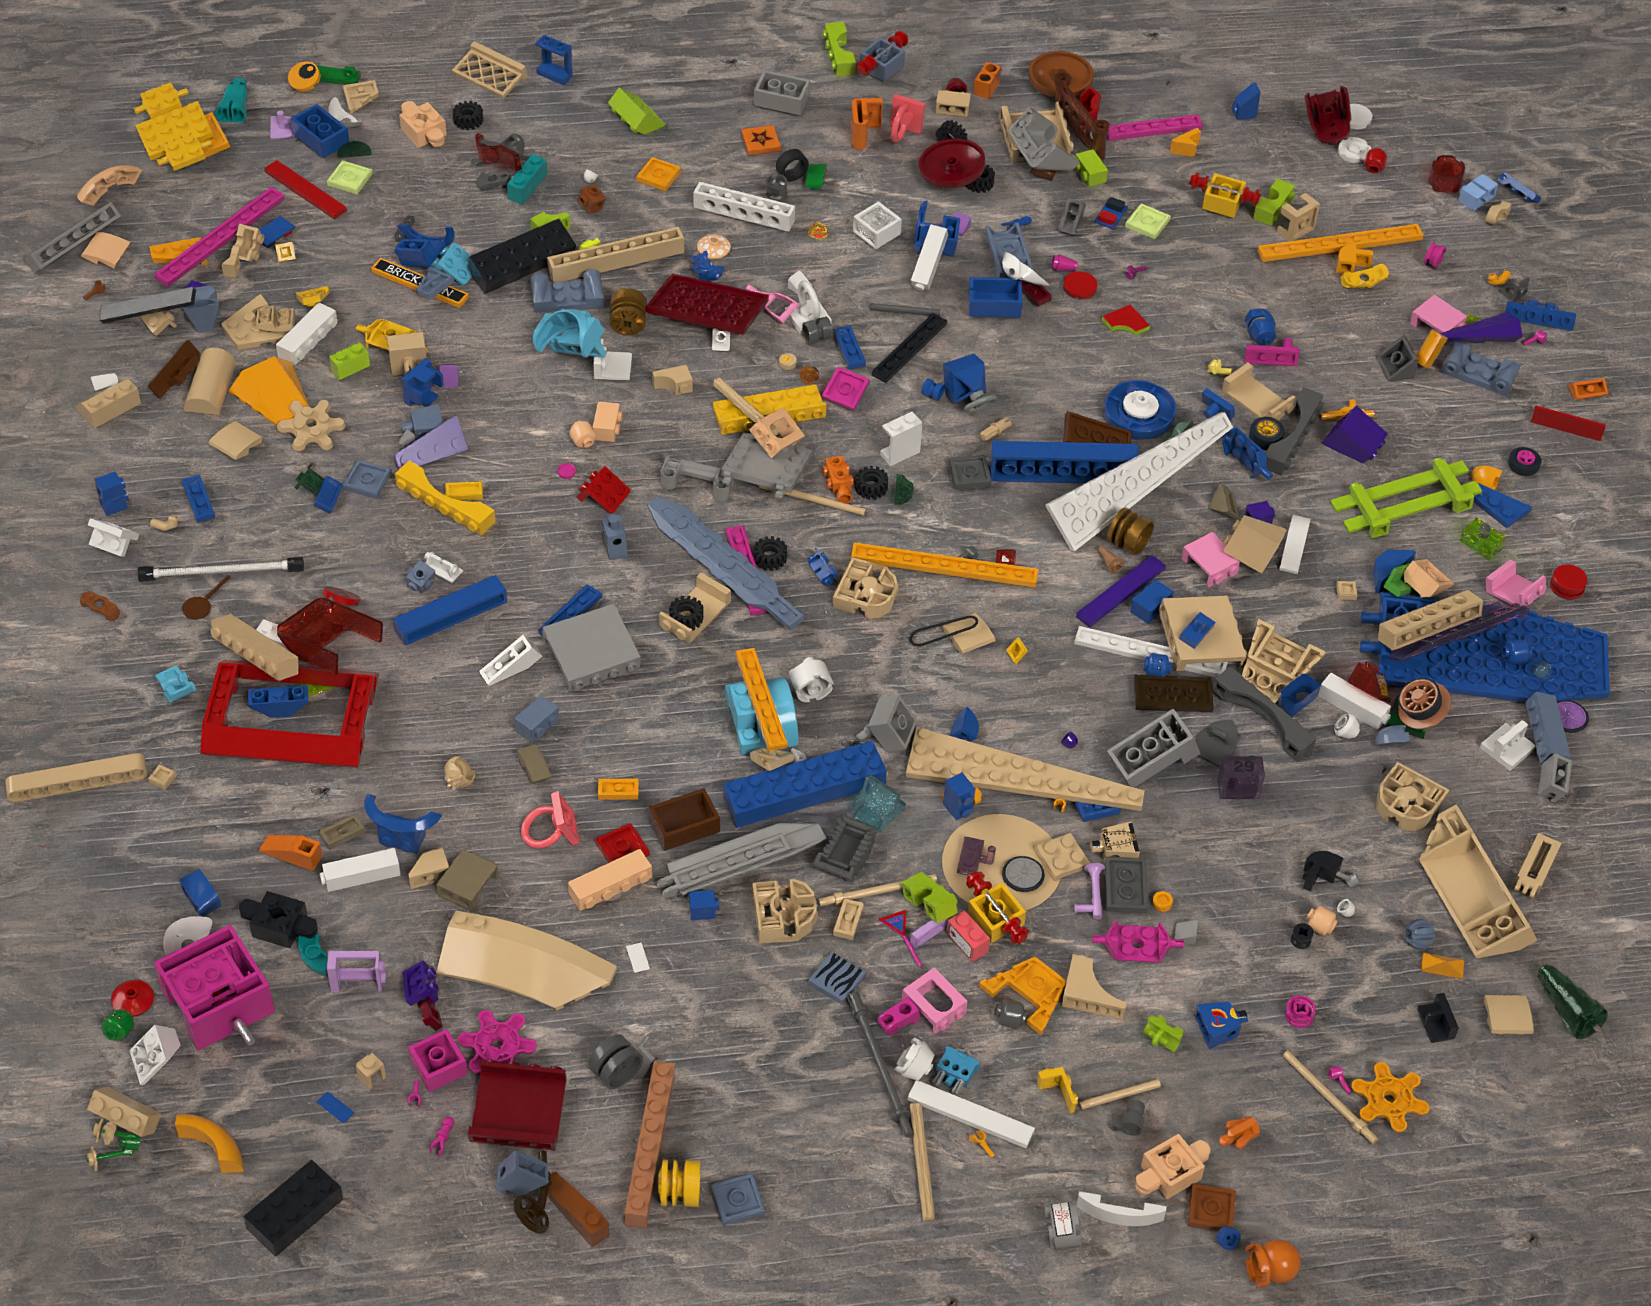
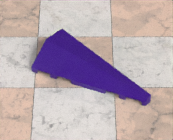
M1508 312L1440 333L1448 338L1447 341L1483 343L1486 340L1516 342L1523 337L1520 320Z

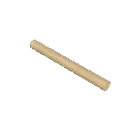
M1159 1079L1097 1096L1080 1101L1079 1108L1084 1110L1161 1087Z

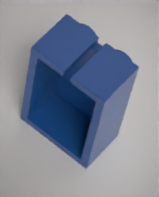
M969 277V316L1021 318L1022 281L1012 278Z

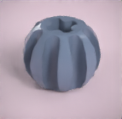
M1416 919L1411 921L1406 927V940L1411 947L1422 950L1433 944L1435 930L1429 921Z

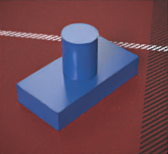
M1208 388L1202 392L1203 403L1209 406L1203 412L1208 419L1220 412H1225L1229 420L1235 416V409L1232 404Z
M1199 612L1180 634L1179 639L1195 649L1216 622Z

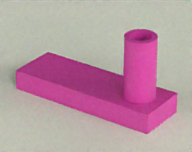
M1285 338L1282 341L1283 347L1246 345L1244 362L1250 364L1297 366L1300 351L1299 348L1293 347V341L1290 338Z

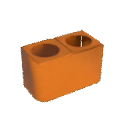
M989 62L984 64L974 80V95L990 99L1000 83L1001 66ZM984 76H990L991 78L989 81H981Z

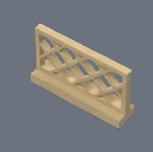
M475 41L470 45L471 50L452 69V74L503 99L520 80L525 81L528 77L525 65ZM472 56L478 59L476 61H468ZM488 63L491 65L490 67L481 68V64ZM479 65L480 69L470 70V66ZM468 67V71H459L461 68ZM500 69L504 71V73L494 74V70ZM492 71V75L483 77L482 73ZM481 73L479 78L471 77V75ZM508 76L516 77L514 80L507 81ZM505 77V81L496 83L495 79ZM494 80V83L487 85L484 81ZM497 87H507L503 92L497 90Z

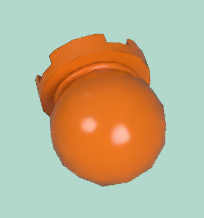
M1273 1239L1266 1242L1263 1246L1259 1243L1247 1245L1245 1251L1249 1252V1259L1245 1260L1247 1273L1251 1282L1256 1281V1289L1268 1287L1270 1281L1273 1283H1287L1293 1280L1299 1273L1301 1255L1296 1246L1287 1240Z

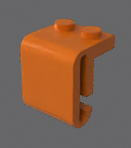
M856 98L852 100L850 129L852 147L854 149L862 150L866 148L868 128H881L883 98Z

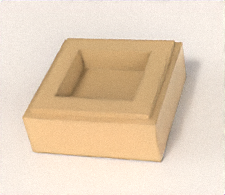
M1337 581L1338 600H1357L1356 582Z
M159 764L148 777V781L166 790L177 774L176 771Z

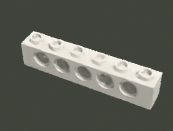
M699 182L694 191V208L788 232L795 221L794 205Z

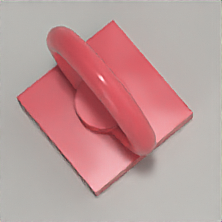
M897 94L893 96L890 125L892 126L891 139L894 143L902 140L906 130L918 134L922 132L926 103Z
M559 791L551 793L553 806L546 805L534 809L526 816L522 823V839L532 848L541 849L549 847L557 842L563 834L572 846L580 843L574 810ZM542 814H552V821L556 831L545 840L538 841L532 839L529 835V828L534 819Z

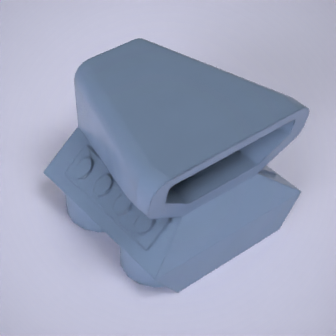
M210 285L196 287L194 305L183 307L185 321L191 322L198 333L213 331L216 318L220 315L216 289Z

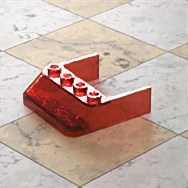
M327 598L313 600L277 626L278 638L291 653L298 656V660L335 676L338 674V654L325 649V646L346 631L356 632L379 643L382 642L383 637L382 621Z

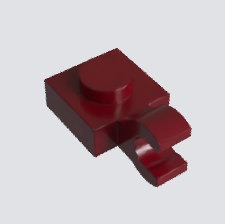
M428 996L425 1003L422 1001L417 1002L418 1007L422 1011L421 1019L426 1026L430 1025L435 1031L442 1028L440 1013L435 1008V1002Z

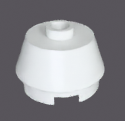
M914 1037L910 1042L912 1046L903 1051L896 1063L898 1066L894 1070L899 1072L901 1077L919 1080L931 1070L933 1066L931 1062L935 1054L924 1040L920 1041Z

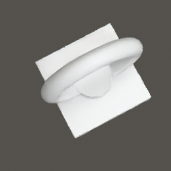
M801 281L798 285L799 308H796L788 317L800 335L803 334V322L810 320L816 322V319L827 316L832 324V319L818 301L812 285L807 281ZM805 289L807 290L810 296V300L807 301L805 298Z

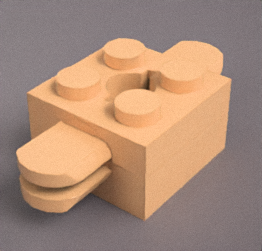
M407 101L401 105L402 114L399 115L401 130L418 148L429 143L434 147H439L445 143L444 137L447 136L445 119L428 102L417 106L413 101Z
M1177 1134L1147 1151L1143 1155L1141 1164L1144 1171L1136 1176V1191L1141 1195H1148L1159 1189L1167 1200L1200 1181L1205 1168L1203 1163L1209 1158V1145L1205 1141L1198 1140L1188 1146L1180 1134Z

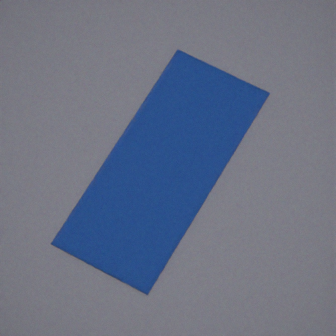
M329 1092L325 1093L317 1101L320 1106L342 1123L355 1113Z

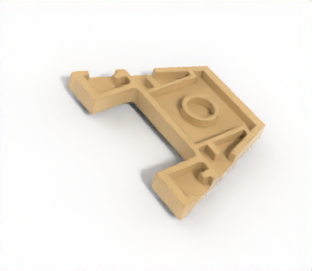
M261 294L221 323L222 330L237 350L259 347L260 344L268 342L276 344L289 332H268L256 328L255 314H257V309L268 306V303Z

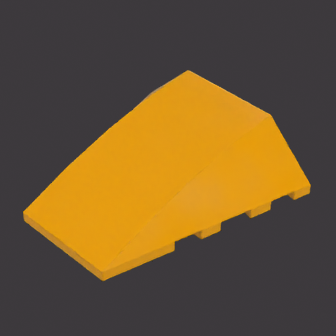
M275 356L242 370L229 389L231 395H236L241 402L249 404L255 412L263 414V417L275 426L281 420L294 418V414L290 411V405L293 401L301 402L304 407L309 406L292 362Z

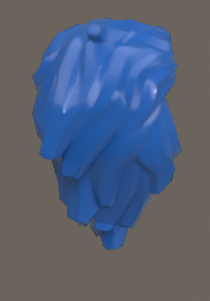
M703 251L696 256L690 255L693 262L691 268L696 271L700 280L711 282L718 280L723 275L724 266L711 264L710 259H707V251Z

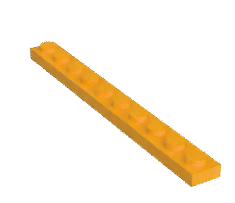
M1413 224L1260 245L1257 251L1262 262L1339 252L1343 246L1348 244H1356V249L1420 241L1423 240L1424 235L1419 225Z
M855 542L851 554V559L854 557L888 567L1036 588L1038 569Z

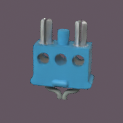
M946 1046L945 1053L937 1065V1075L932 1083L939 1086L945 1077L947 1079L944 1083L947 1086H951L953 1082L956 1083L951 1092L958 1095L962 1087L967 1088L975 1073L979 1072L980 1062L970 1053L971 1049L968 1047L965 1049H954Z

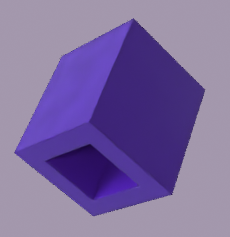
M1268 501L1247 505L1245 516L1272 524L1275 511L1270 507Z

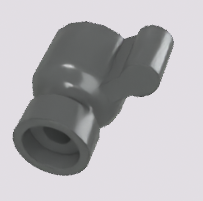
M1139 1100L1129 1101L1127 1112L1124 1115L1113 1116L1111 1130H1122L1125 1134L1131 1136L1140 1135L1144 1125V1117L1142 1115L1144 1114L1145 1104Z

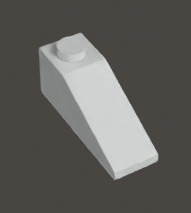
M522 635L479 672L486 683L491 686L528 669L542 657V654L531 640Z

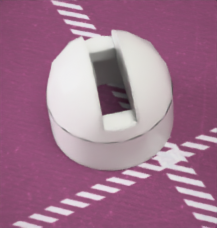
M586 169L584 180L588 183L595 182L598 174Z
M1344 899L1338 904L1337 911L1342 916L1351 917L1354 915L1355 906L1350 900Z

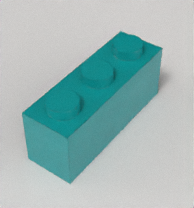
M533 154L527 159L507 184L508 200L522 205L547 176V159Z

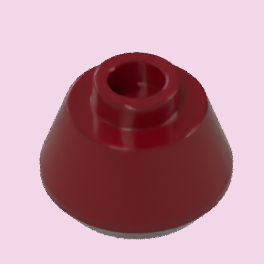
M952 78L948 81L945 90L967 93L968 89L962 79Z

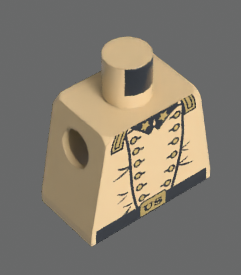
M1132 822L1103 828L1100 840L1090 841L1091 852H1102L1104 861L1105 857L1139 858L1140 852Z

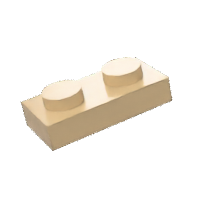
M844 898L833 936L849 940L854 939L864 903Z

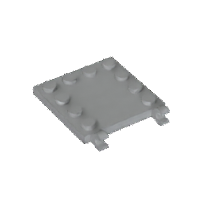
M743 433L721 469V475L724 476L722 483L730 485L734 478L776 489L775 497L782 499L785 492H792L812 456V450L790 445L771 458L752 433Z

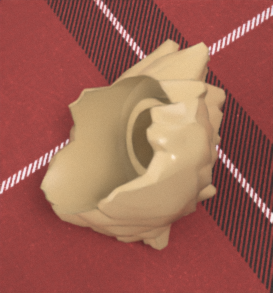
M455 756L447 761L444 767V778L448 783L447 787H452V790L467 788L474 782L475 771L471 770L468 762L462 756Z

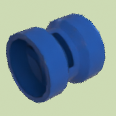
M927 378L923 384L921 394L932 396L934 400L939 401L944 393L945 385L942 383L936 384L934 380Z

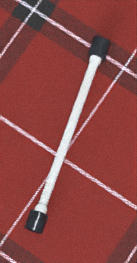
M302 556L287 558V560L279 563L267 562L262 564H235V566L220 565L218 567L203 566L164 570L155 569L153 566L138 567L139 582L154 581L155 578L161 576L242 572L244 570L259 571V569L273 570L276 568H282L289 572H304V560Z

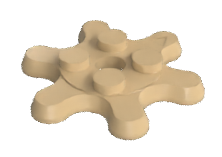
M320 400L314 408L304 407L301 402L293 401L290 405V411L294 414V418L281 420L277 424V430L281 433H292L295 435L296 439L292 443V448L295 451H303L306 445L312 442L317 443L323 450H330L333 448V442L328 436L329 433L344 430L346 424L341 418L329 417L327 413L331 407L327 400ZM313 421H314L315 424H316L315 426H312V427H309V426L306 425V424H308V423H313Z

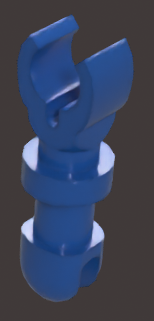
M1025 216L1020 220L1015 219L1013 222H1004L1001 226H1009L1006 230L1008 231L1015 223H1019L1021 228L1023 225L1031 224L1032 219L1029 216Z

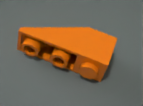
M268 835L258 850L263 854L310 871H314L323 857L321 843L302 835Z

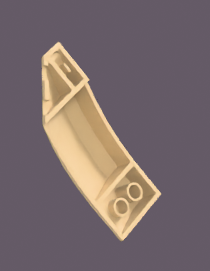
M1457 804L1441 812L1436 819V827L1431 831L1426 842L1427 848L1421 854L1419 860L1475 957L1482 958L1519 951L1538 941L1531 926L1503 883Z
M455 911L447 927L437 975L494 986L536 1000L558 1011L564 1008V1004L572 1000L576 1002L590 995L591 991L599 987L603 989L609 986L617 971V966L573 943L537 929L494 917Z

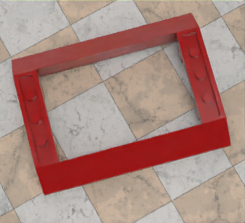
M223 660L218 663L202 722L200 752L204 755L358 768L365 740L364 724L368 707L373 705L379 673L298 666L297 675L278 681L251 662ZM239 676L241 679L351 688L340 736L230 727L227 713L232 694H237L239 688Z

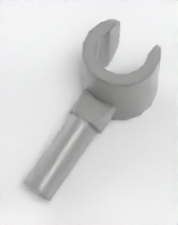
M1339 871L1336 873V876L1344 879L1350 888L1361 884L1357 879L1359 877L1357 873L1346 875Z

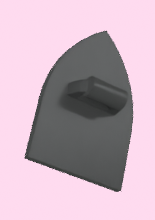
M1233 720L1213 723L1200 732L1195 739L1201 753L1198 757L1221 769L1225 766L1235 751L1238 740L1237 729Z

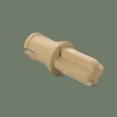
M1004 417L996 423H991L990 427L980 432L981 440L987 441L994 436H999L1002 431L1011 427V420L1005 422L1009 418Z

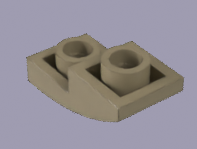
M536 745L516 750L522 768H526L531 784L549 780L552 777Z

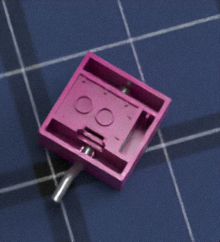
M231 924L153 962L160 989L170 1005L176 1002L181 1009L188 1036L197 1051L233 1034V1029L239 1030L247 1045H252L255 1043V1039L247 1026L275 1013L270 986ZM229 986V990L225 991L223 989L224 987Z

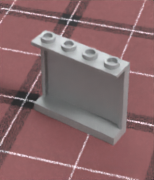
M614 604L543 627V640L545 644L549 643L568 683V691L580 690L584 686L597 684L602 680L615 678L620 674L633 672L640 668L641 657Z

